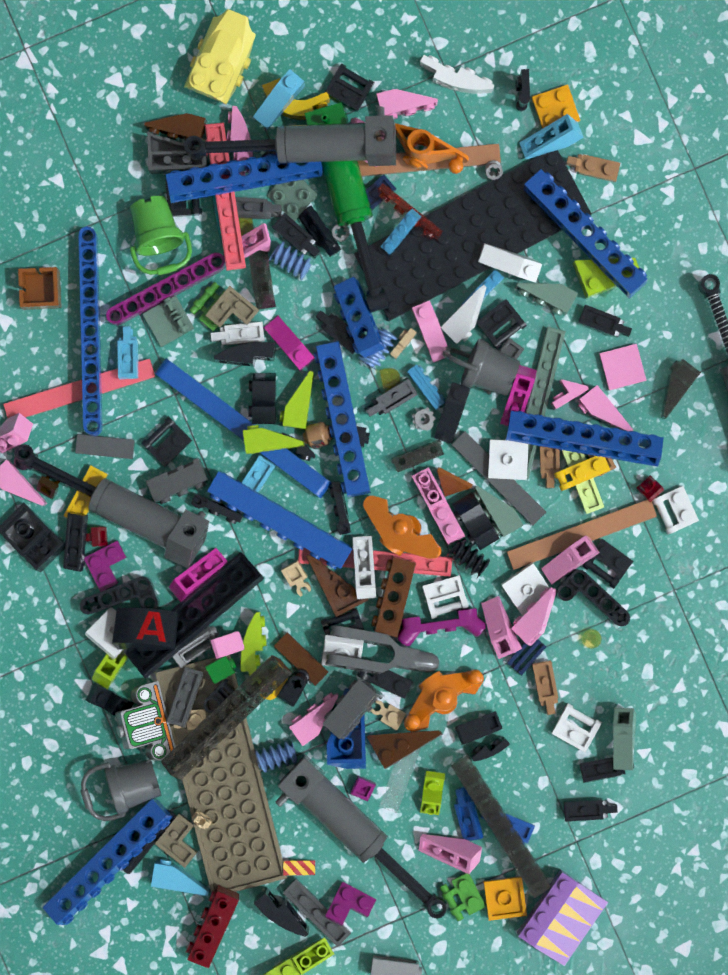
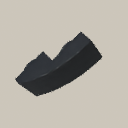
M282 433V435L294 438L288 434ZM307 445L297 448L296 454L300 455V459L310 461L311 458L315 459L316 455Z
M498 737L491 744V749L485 744L482 747L478 745L472 750L471 753L473 755L471 759L473 761H480L492 757L508 747L510 743L505 737L502 739Z

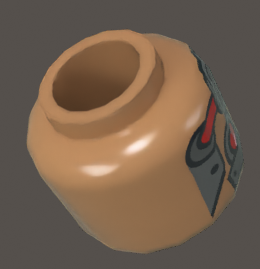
M324 422L308 425L305 433H303L305 444H309L313 449L325 447L333 439V437L331 438L329 425H326Z

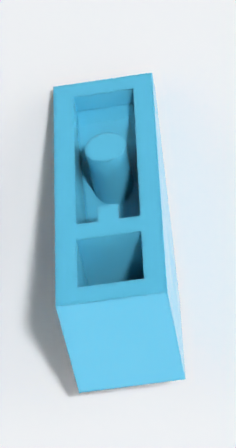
M289 69L273 88L253 118L268 130L305 87V81Z
M566 114L521 141L520 146L525 159H530L569 147L584 137L578 122Z
M160 859V861L155 862L151 887L204 896L209 895L210 889L178 865L171 863V860Z

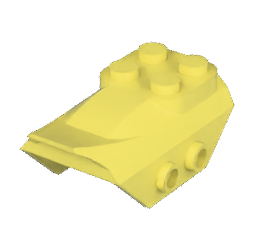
M229 9L220 16L213 17L205 38L201 39L198 44L197 57L194 56L191 61L190 67L192 69L185 83V88L221 103H228L236 87L241 86L244 78L241 75L244 69H248L251 62L249 56L256 34L252 32L249 26L248 17Z

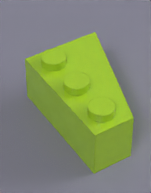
M617 258L608 259V261L612 264L618 263ZM632 258L633 264L639 268L636 258ZM575 260L572 263L586 299L617 287L592 260ZM627 270L621 272L626 278L632 276L631 272Z

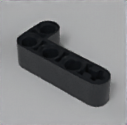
M573 570L556 589L557 597L563 601L571 600L580 592L617 626H626L630 622L628 611L583 570ZM576 573L583 575V581L579 584L575 583L573 579ZM590 586L597 588V594L593 597L588 594ZM563 587L570 589V595L566 598L560 594ZM605 599L611 601V607L608 610L602 608V602ZM614 610L618 614L624 613L623 618L625 620L623 622H617L618 617L614 613H612L610 616L609 613L613 612Z
M144 576L84 598L80 602V610L84 614L90 615L138 597L142 608H148L145 602L147 598H153L155 606L152 609H158L160 601L152 580ZM141 580L148 582V588L145 591L139 588ZM124 586L130 589V595L127 598L121 595V589ZM106 593L112 596L110 604H105L103 601V596ZM87 601H89V603L98 601L101 608H99V605H95L91 607V611L90 609H86L85 606L88 604Z

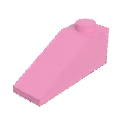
M427 301L412 307V313L433 363L444 359L443 348L448 346L431 302Z
M598 385L578 400L580 403L578 407L584 414L588 413L589 416L620 430L633 431Z
M6 460L0 465V488L42 506L48 504L10 460Z
M422 834L418 851L470 874L480 862L482 847L466 839Z

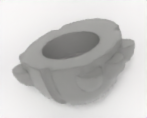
M429 408L422 409L412 415V418H414L413 423L416 424L415 428H421V430L425 431L433 427V421L436 419L433 416V412L429 411Z

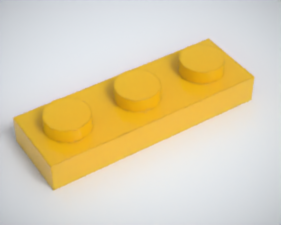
M90 465L83 481L97 487L104 478H107L108 474ZM76 491L64 517L67 518L68 512L87 515L91 497Z

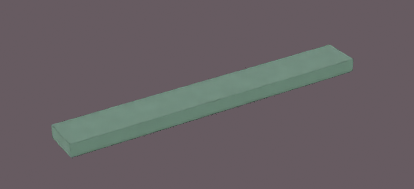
M551 327L546 328L536 368V378L525 412L527 414L545 416L566 331ZM528 444L527 479L530 476L537 445Z

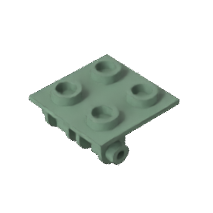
M304 180L276 184L267 196L276 205H281L282 211L296 221L308 205L316 200L318 193Z
M176 295L172 298H166L163 303L143 313L161 347L195 329Z

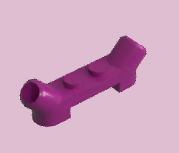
M477 608L457 610L458 618L428 623H421L420 616L402 618V629L398 633L397 640L408 647L411 646L420 632L426 631V635L436 634L438 629H445V632L456 631V627L459 626L463 627L473 636L478 637L486 628V623L478 618Z

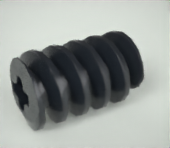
M466 539L458 540L447 553V556L454 554L453 561L460 559L458 565L461 566L465 563L464 570L472 568L470 575L478 573V578L489 565L490 559L487 558L483 561V553L477 556V548L471 551V543L465 546Z

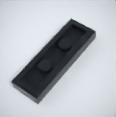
M68 512L63 569L78 572L84 569L88 515Z

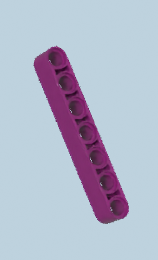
M212 253L116 304L106 312L107 320L114 326L122 325L163 303L166 298H172L225 269L224 256L220 253ZM215 258L222 259V264L219 267L212 265V261ZM198 267L205 268V273L202 276L195 274V270ZM181 276L188 277V282L185 285L178 283ZM170 285V293L163 294L161 291L162 287ZM153 294L154 301L146 303L145 296ZM130 303H137L136 311H128ZM113 312H120L121 316L118 321L111 320Z

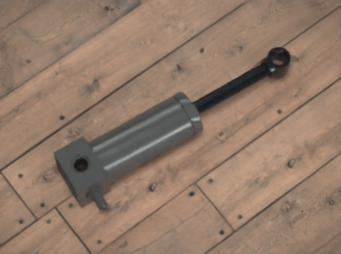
M379 106L377 107V116H365V123L278 126L275 139L207 142V139H201L193 135L185 140L184 148L193 160H200L204 156H208V153L275 151L279 163L367 160L369 166L396 165V127L393 115L385 116L384 107ZM194 145H200L198 150L191 151Z
M21 444L15 448L14 465L19 470H31L33 468L91 497L89 511L165 548V558L187 569L206 540L210 521L205 519L206 514L203 511H199L197 515L185 509L181 516L107 478H104L95 487L39 459L38 455L33 452L32 447L29 445Z
M305 754L279 781L278 787L283 791V794L275 803L281 807L289 798L297 805L300 803L362 863L366 862L369 858L376 857L423 902L422 906L432 918L438 919L443 917L447 910L443 898L435 893L430 894L382 848L388 835L381 831L369 817L325 777V772ZM304 776L307 781L299 783L296 778ZM434 903H439L442 905L440 911L435 912L431 909V906Z

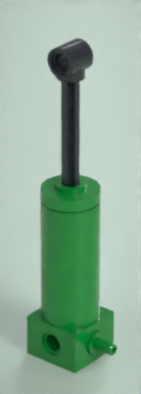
M342 102L304 113L307 125L349 123ZM358 161L321 162L337 225L351 226L369 290L366 292V299L370 312L389 308L386 292L378 283L362 225L373 214Z

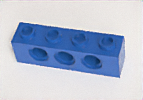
M352 277L335 285L336 293H334V298L341 305L342 310H340L344 321L346 320L348 323L346 329L349 336L354 339L355 343L352 345L355 352L366 358L385 349L360 282L355 277ZM354 298V302L348 305L349 301ZM358 315H361L360 319L358 321H355V318ZM367 331L366 336L361 338L362 333Z

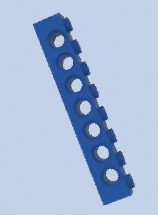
M267 154L265 157H250L243 161L232 160L226 164H211L204 168L193 167L187 171L175 170L166 174L170 201L175 203L321 177L322 164L321 162H306L300 166L296 163H279L277 155ZM285 165L286 168L280 169L278 166ZM261 168L267 169L266 172H260L258 170ZM243 171L248 172L245 176L240 175ZM222 175H228V176H230V177L227 178V179H222V178H221ZM209 178L210 181L202 182V179ZM186 181L191 182V184L188 186L183 185V183Z
M542 169L524 184V191L630 299L647 283L648 279L646 278L647 274L645 271L637 268L633 264V259L628 254L624 255L619 250L620 246L617 242L611 241L606 236V231L600 226L597 227L593 223V218L588 213L584 214L579 203L574 199L571 200L567 196V191L561 185L557 186L553 182L554 178L550 173H545ZM548 188L552 193L545 195L542 193V190ZM557 202H562L565 204V207L559 209L555 206V204ZM570 216H576L578 218V221L570 222L568 218ZM588 229L592 234L584 236L581 231ZM602 243L605 246V248L603 250L596 249L595 244ZM616 257L618 263L612 264L608 261V258ZM627 270L631 272L632 276L626 278L621 272Z
M339 341L316 346L317 352H314L316 363H320L321 370L318 371L320 382H324L325 389L321 390L323 400L328 401L329 407L325 408L327 419L331 418L333 426H329L331 438L335 437L336 440L333 448L335 456H339L340 459L337 468L339 475L343 474L344 482H341L343 494L347 493L348 498L371 493ZM328 360L335 362V366L331 369L325 367V363ZM331 379L339 380V384L336 387L329 386ZM336 397L343 399L342 404L339 406H335L332 403ZM341 415L347 418L344 424L336 422L337 418ZM348 433L351 436L348 443L340 441L342 434ZM353 453L355 455L354 460L351 462L345 461V454ZM352 471H356L359 474L358 478L354 481L348 479V474Z
M511 411L506 440L658 467L662 457L664 437H658L654 434H641L636 431H624L618 428L601 427L597 424L590 425L579 421L544 417L540 414L533 415L522 411Z
M151 799L42 908L56 925L69 924L78 911L80 912L86 908L87 902L91 898H95L100 894L101 888L105 884H109L114 880V875L119 870L121 871L128 866V861L132 857H136L142 852V847L146 843H150L156 838L155 834L160 829L163 830L170 824L169 820L173 816L159 800ZM152 818L153 825L149 828L147 822ZM138 831L139 839L135 841L134 834ZM124 845L126 850L125 853L121 855L120 848ZM108 859H111L112 865L110 868H107L106 866ZM95 872H97L98 879L96 882L93 881V875ZM81 886L84 887L83 895L79 894V889ZM68 899L71 902L69 909L65 906Z

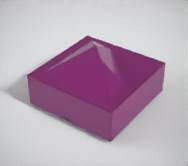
M358 775L350 794L368 801L376 783Z

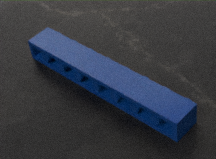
M221 470L218 471L207 492L211 493L210 497L218 502L220 500L227 503L226 506L231 510L237 511L238 509L244 512L243 516L251 521L256 519L261 522L260 526L268 531L270 529L275 530L278 537L283 540L288 538L294 541L293 545L301 550L306 548L311 551L310 555L318 560L320 558L327 561L326 564L335 570L337 567L342 568L353 547Z

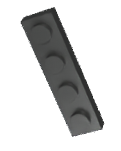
M297 878L283 891V894L337 947L351 934V931L344 924L340 926L325 918L328 908Z

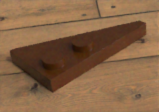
M310 554L306 556L335 617L369 600L368 598L357 599L356 589L322 564L318 559Z
M440 730L368 735L367 738L384 769H387L443 734Z

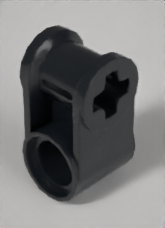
M304 669L295 670L277 697L294 707L310 679L308 672Z
M227 678L205 699L203 706L206 712L211 714L218 712L239 693L238 690L235 691L231 687ZM208 700H216L218 703L217 709L210 710L207 707Z

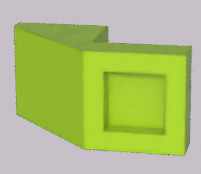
M426 771L420 813L439 815L445 773Z

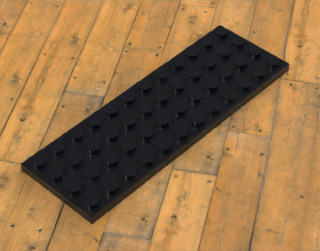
M556 150L540 155L502 175L499 179L493 180L420 218L391 254H388L381 248L390 235L369 245L379 286L383 287L387 295L389 308L383 309L388 320L391 321L412 310V307L425 303L492 268L478 262L484 243L519 254L563 231L524 191V184L541 169L545 173L548 172L554 178L553 182L557 186L561 185L567 191V196L571 200L574 199L579 203L580 209L584 214L588 213L591 216L592 213L559 151ZM546 188L542 190V193L550 195L552 191ZM557 202L555 206L562 209L565 207V204ZM570 216L568 218L570 222L578 221V218L576 216ZM357 251L354 253V256L363 271L360 257Z

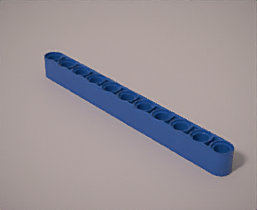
M86 226L79 231L83 428L90 436H98L103 428L98 236L93 228ZM86 233L93 234V238L90 241L83 239ZM93 252L92 259H84L85 253ZM87 271H93L94 276L92 278L86 279L84 277ZM89 289L94 290V295L91 298L85 297V292ZM89 308L95 309V313L91 317L85 315L86 310ZM89 327L95 328V333L92 336L86 335V330ZM89 346L96 347V352L93 355L86 353ZM90 365L96 366V371L93 374L87 373V368ZM90 384L97 386V390L94 393L87 392ZM96 403L97 410L92 413L88 412L89 404ZM91 422H96L98 424L97 430L89 431L88 425Z
M165 358L155 371V374L244 441L243 430H247V426L254 424ZM288 449L260 452L320 499L332 484Z

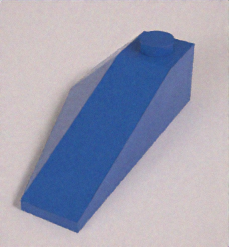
M348 688L344 689L343 695L349 692ZM365 714L360 719V723L345 739H339L331 732L327 742V765L344 769H366Z

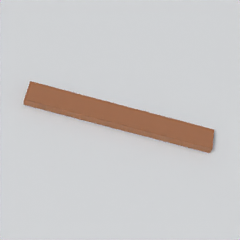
M499 144L456 148L469 157L468 162L463 163L464 167L486 165L491 160L501 163ZM396 153V165L375 167L369 166L363 160L358 161L362 177L419 172L420 170L414 169L404 162L403 157L407 156L406 153ZM451 159L427 164L428 168L426 171L449 169L448 165Z
M648 500L507 551V555L513 570L563 552L584 536L590 537L593 541L655 518L657 515L652 502L650 503Z

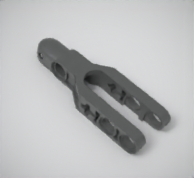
M331 626L330 636L364 640V643L385 646L394 653L392 661L386 664L327 654L326 665L373 674H381L393 667L430 673L439 666V659L435 654L400 647L387 634L342 626Z

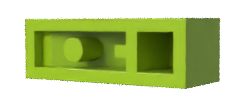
M309 371L285 406V411H281L280 422H283V427L306 430L314 372Z
M258 425L247 426V430H243L246 454L305 446L303 441L259 428Z
M123 651L114 660L106 654L95 670L92 680L109 689L128 657Z

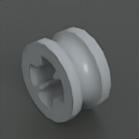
M491 160L486 164L485 172L487 177L496 180L502 176L503 169L500 162ZM492 167L495 168V169L497 168V172H496V173H494L493 171L491 172V169H490V168H492Z
M335 225L332 229V236L336 241L343 242L349 236V229L347 226ZM343 228L346 235H342L341 238L337 237L335 231Z

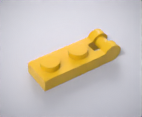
M594 456L554 473L556 479L558 478L560 490L564 491L611 470L605 457ZM570 474L572 479L569 482H567L565 475Z

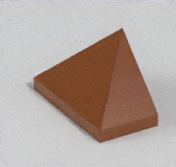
M438 467L437 474L445 497L472 488L473 484Z

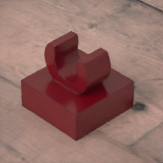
M651 475L636 488L650 503L664 491V488Z
M91 527V533L86 534V541H92V547L108 546L107 527Z

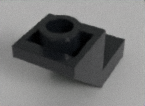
M94 683L85 699L87 702L105 709L114 716L116 712L129 709L134 704L125 697Z
M496 711L455 727L461 745L503 729Z

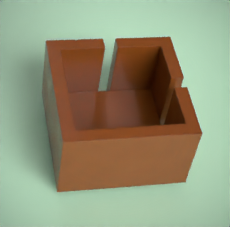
M57 267L39 268V271L36 268L18 269L19 287L26 289V292L19 290L21 309L62 308L60 270Z

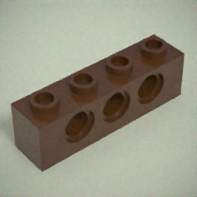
M393 555L391 560H387L385 568L388 571L387 577L383 578L381 583V589H383L382 597L379 596L376 603V608H379L378 613L373 616L371 623L375 632L393 637L398 636L416 566L415 561ZM397 572L402 573V580L394 582L393 575ZM391 591H396L398 597L393 601L389 600L388 594ZM386 610L393 611V616L390 619L383 618V613Z

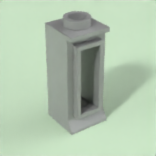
M214 625L208 626L172 657L183 668L188 662L211 648L210 640L217 638L220 635Z
M373 955L370 975H422V967H419V961Z

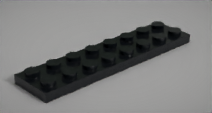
M239 552L171 610L179 613L175 649L139 652L135 648L124 649L123 652L145 679L148 678L265 578L246 556Z

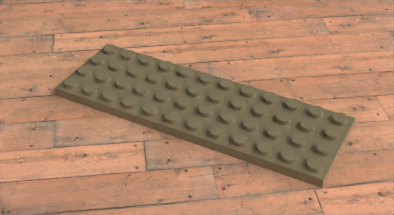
M214 657L184 666L204 673L192 710L204 709L205 699L225 680L223 679L214 684L205 668L220 658L216 659ZM179 666L155 673L156 679L159 681L167 716L169 715L184 667L181 668ZM235 673L228 676L227 679L231 687L235 691L238 690L239 693L218 712L213 714L206 712L207 728L187 730V725L186 728H174V724H170L191 816L198 809L213 819L208 829H202L194 824L211 892L212 890L216 891L218 885L237 892L287 878V876H283V857ZM210 699L207 702V707L210 710H215L218 707V703L216 700Z

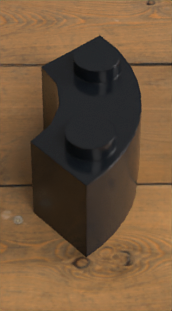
M253 373V379L249 380V392H252V406H248V417H252V424H275L276 373Z
M472 492L452 504L455 509L453 514L458 522L462 521L469 532L467 538L472 546L476 544L479 550H482L500 539Z

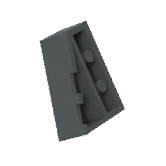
M147 132L148 170L150 174H169L175 170L187 171L193 167H208L207 156L200 160L191 159L184 148L183 142ZM193 146L191 151H196L199 147Z
M196 458L193 462L178 466L174 470L147 480L146 483L154 502H160L162 505L171 501L170 497L174 495L181 497L188 494V489L195 487L197 490L207 486L206 482L209 481L201 459Z
M354 680L348 688L349 692L346 695H342L336 702V708L333 711L330 710L324 717L325 721L322 724L339 739H345L360 723L363 715L373 709L371 706L376 699L379 698L381 700L385 696L367 680Z

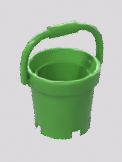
M151 196V201L145 202L143 198L130 206L136 237L134 246L130 247V252L135 266L141 272L149 275H163L177 271L178 268L183 267L190 260L192 245L189 234L187 232L183 233L177 228L166 197ZM185 238L187 254L182 262L159 267L157 270H149L140 265L136 253L142 256L163 254L179 247Z

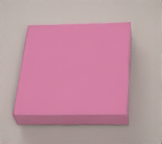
M637 344L599 354L609 391L647 381Z

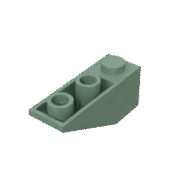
M518 283L516 286L519 294L524 297L531 296L535 298L534 302L543 307L545 305L551 307V311L559 316L568 313L578 295L577 292L562 284Z
M479 486L474 487L475 492L473 494L478 502L482 501L485 506L483 511L488 519L492 518L495 523L493 527L498 535L501 534L502 537H505L524 526L514 508Z
M614 707V770L633 771L636 712L634 708Z

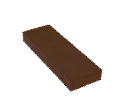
M288 632L274 645L297 669L306 670L309 674V680L315 686L329 672Z

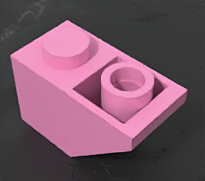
M20 413L6 419L0 426V452L4 453L27 442L33 423Z

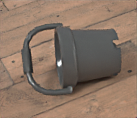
M482 339L477 340L471 354L455 348H443V356L465 367L461 385L467 387L475 386L504 396L508 395L512 387V381L515 379L519 369V360L490 347L489 343ZM450 352L469 359L467 363L450 355Z
M151 759L121 766L111 765L109 762L100 764L89 769L81 781L80 792L85 808L88 809L93 817L102 821H111L125 817L129 808L162 796ZM101 769L105 771L108 787L117 814L112 816H102L93 810L89 791L86 788L87 778L92 773Z

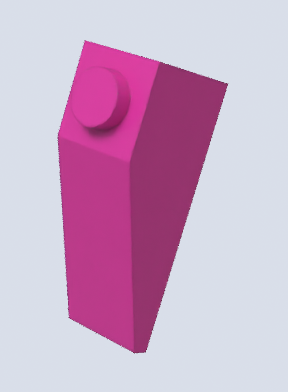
M279 316L264 327L300 372L315 360L314 356Z
M519 365L500 424L508 426L511 411H525L537 370Z
M215 548L176 577L168 588L181 602L228 563V561Z

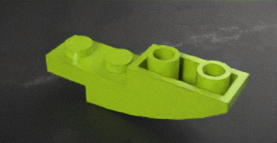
M256 612L244 637V650L241 651V672L249 671L250 691L258 690V685H262L261 674L257 673V666H260V654L256 655V651H263V646H267L266 635H262V627H265V616H261V612Z
M324 937L274 965L272 969L262 975H303L333 956L334 952Z

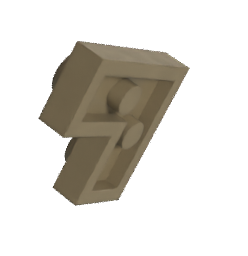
M229 286L205 316L218 327H221L233 313L248 325L259 309Z
M179 813L155 844L185 868L197 854V851L183 841L194 824Z

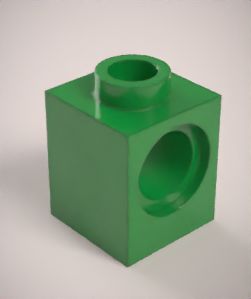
M224 656L205 668L214 684L234 674L237 665L232 657Z

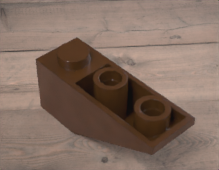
M185 113L145 122L144 126L150 133L159 135V133L166 134L167 138L173 140L178 138L186 140L193 135L202 139L207 121L204 117Z

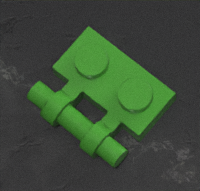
M213 282L210 287L207 286L204 289L203 295L198 300L196 299L193 302L194 305L189 309L194 315L200 309L203 314L199 320L213 332L218 326L205 315L225 292L224 290L220 295L215 293L220 287L216 282ZM212 297L215 301L207 309L204 304Z
M464 873L452 879L454 888L450 890L447 884L440 886L443 893L441 896L447 901L450 907L449 911L452 916H455L457 922L464 919L461 913L462 910L466 909L470 916L486 907L470 874ZM457 893L462 901L458 905L453 898Z

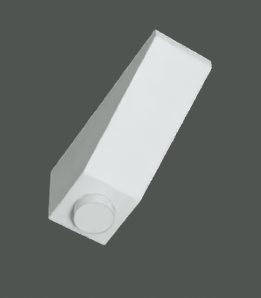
M485 243L478 259L480 263L536 282L542 266L535 259Z
M485 285L481 286L441 327L456 344L461 340L465 342L472 335L470 331L477 322L487 288Z
M372 536L353 537L357 599L376 598Z

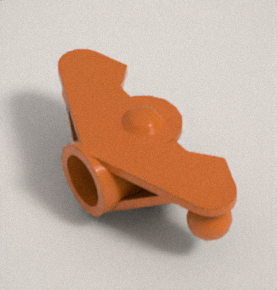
M395 123L396 136L407 156L403 157V160L410 167L426 171L428 168L427 164L451 159L448 168L453 174H458L463 170V163L468 162L469 157L465 153L432 135L427 130ZM417 145L427 147V149L421 151L414 148Z
M368 496L364 500V509L381 536L379 541L390 551L399 556L403 552H407L427 559H434L440 556L441 547L436 543L432 534L420 535L421 524L416 517L405 514L394 515L388 509L387 499Z
M473 669L467 672L443 675L438 671L428 677L418 686L421 693L405 718V728L410 732L428 729L430 716L433 713L449 714L453 712L457 706V696L461 693L473 695L477 693L484 681L483 674L479 670Z

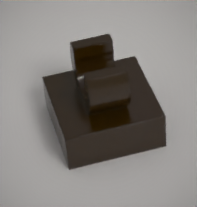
M47 475L46 477L42 476L38 481L36 490L53 500L57 494L60 482L57 480L56 482L51 481V477Z

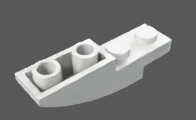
M423 55L420 61L421 67L435 74L433 82L448 89L471 94L492 93L494 89L490 79L486 77L480 78L475 75L476 72L468 67L465 69L461 67L458 73H456L453 67L441 65L438 63L439 60L431 55L428 57Z

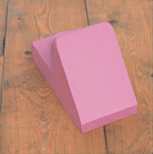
M265 223L241 236L244 258L258 250L270 251L271 240Z
M561 379L559 382L567 394L564 395L562 392L553 397L554 402L551 405L556 410L586 392L589 388L586 385Z
M238 631L210 640L216 659L244 650V644Z

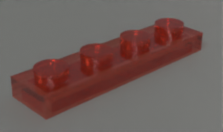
M384 183L378 188L380 199L385 203H392L394 210L400 215H406L411 209L415 210L422 217L414 226L423 228V233L430 239L434 237L438 240L443 232L440 228Z

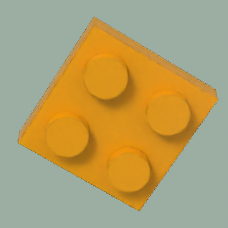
M568 84L532 96L531 99L542 129L566 114L580 122V117Z
M522 876L483 881L489 921L527 916Z

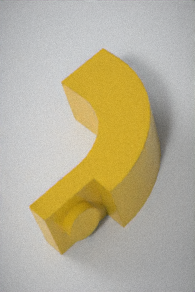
M280 78L262 85L266 98L280 81ZM325 92L308 100L294 99L281 115L291 119L306 120L304 113L328 106L327 104L330 103L329 95Z

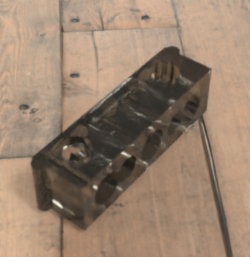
M436 440L392 457L391 462L394 463L397 472L444 455L441 447L442 442Z

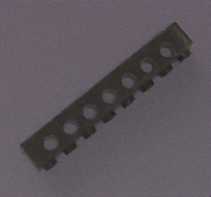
M271 655L161 761L162 765L171 776L181 780L280 686L292 672L281 659Z
M466 753L453 761L451 767L534 898L550 889V882L469 754Z

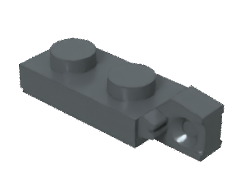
M235 197L238 218L271 219V217H281L282 206L272 204L268 199Z

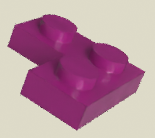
M119 541L84 558L100 592L118 584L110 566L127 558Z
M342 882L325 918L342 926L350 909L367 918L377 899Z

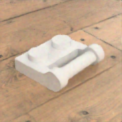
M683 486L663 494L652 501L657 506L667 528L665 529L667 535L699 521ZM665 500H668L678 522L676 525H673L663 503Z
M460 575L422 586L432 619L437 618V615L458 609H469ZM456 596L460 598L458 602L437 608L434 607L435 602Z
M567 703L551 733L586 753L602 722L588 717L574 709L573 705ZM571 715L591 727L590 731L588 732L566 720L567 717Z

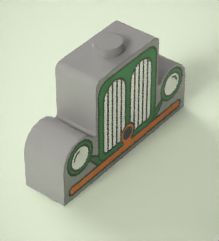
M159 681L135 687L131 692V699L137 706L115 713L118 724L116 730L119 738L122 739L124 749H134L148 744L145 750L146 756L153 761L178 756L170 724L166 722L168 716Z

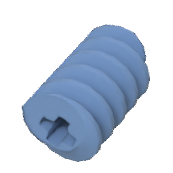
M281 242L275 248L269 261L274 258L275 265L281 262L280 268L283 269L287 266L288 273L294 270L293 276L295 277L301 274L300 280L302 281L311 267V258L303 260V253L297 256V249L291 253V246L289 245L287 248H284L285 242Z
M381 328L382 330L378 329L385 349L366 358L362 355L358 356L363 363L375 369V365L381 366V363L378 361L379 359H386L382 354L383 352H390L386 347L394 346L390 340L398 339L383 328Z
M285 741L283 748L277 743L276 750L270 745L269 752L263 747L262 754L257 749L255 750L258 766L264 772H267L268 766L271 770H274L275 764L282 768V762L286 766H289L290 760L294 764L297 763L293 741L291 746Z

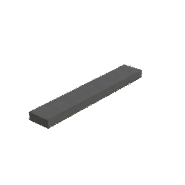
M466 431L452 444L532 526L546 513L514 479L488 478L489 454Z

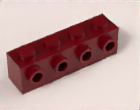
M220 885L217 886L216 891L212 890L208 899L210 901L209 907L203 909L201 925H196L193 933L195 938L193 942L190 941L185 951L188 953V961L208 969L239 902V893Z

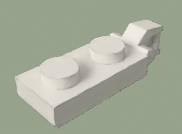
M263 322L221 327L220 332L211 333V341H221L222 345L264 342Z

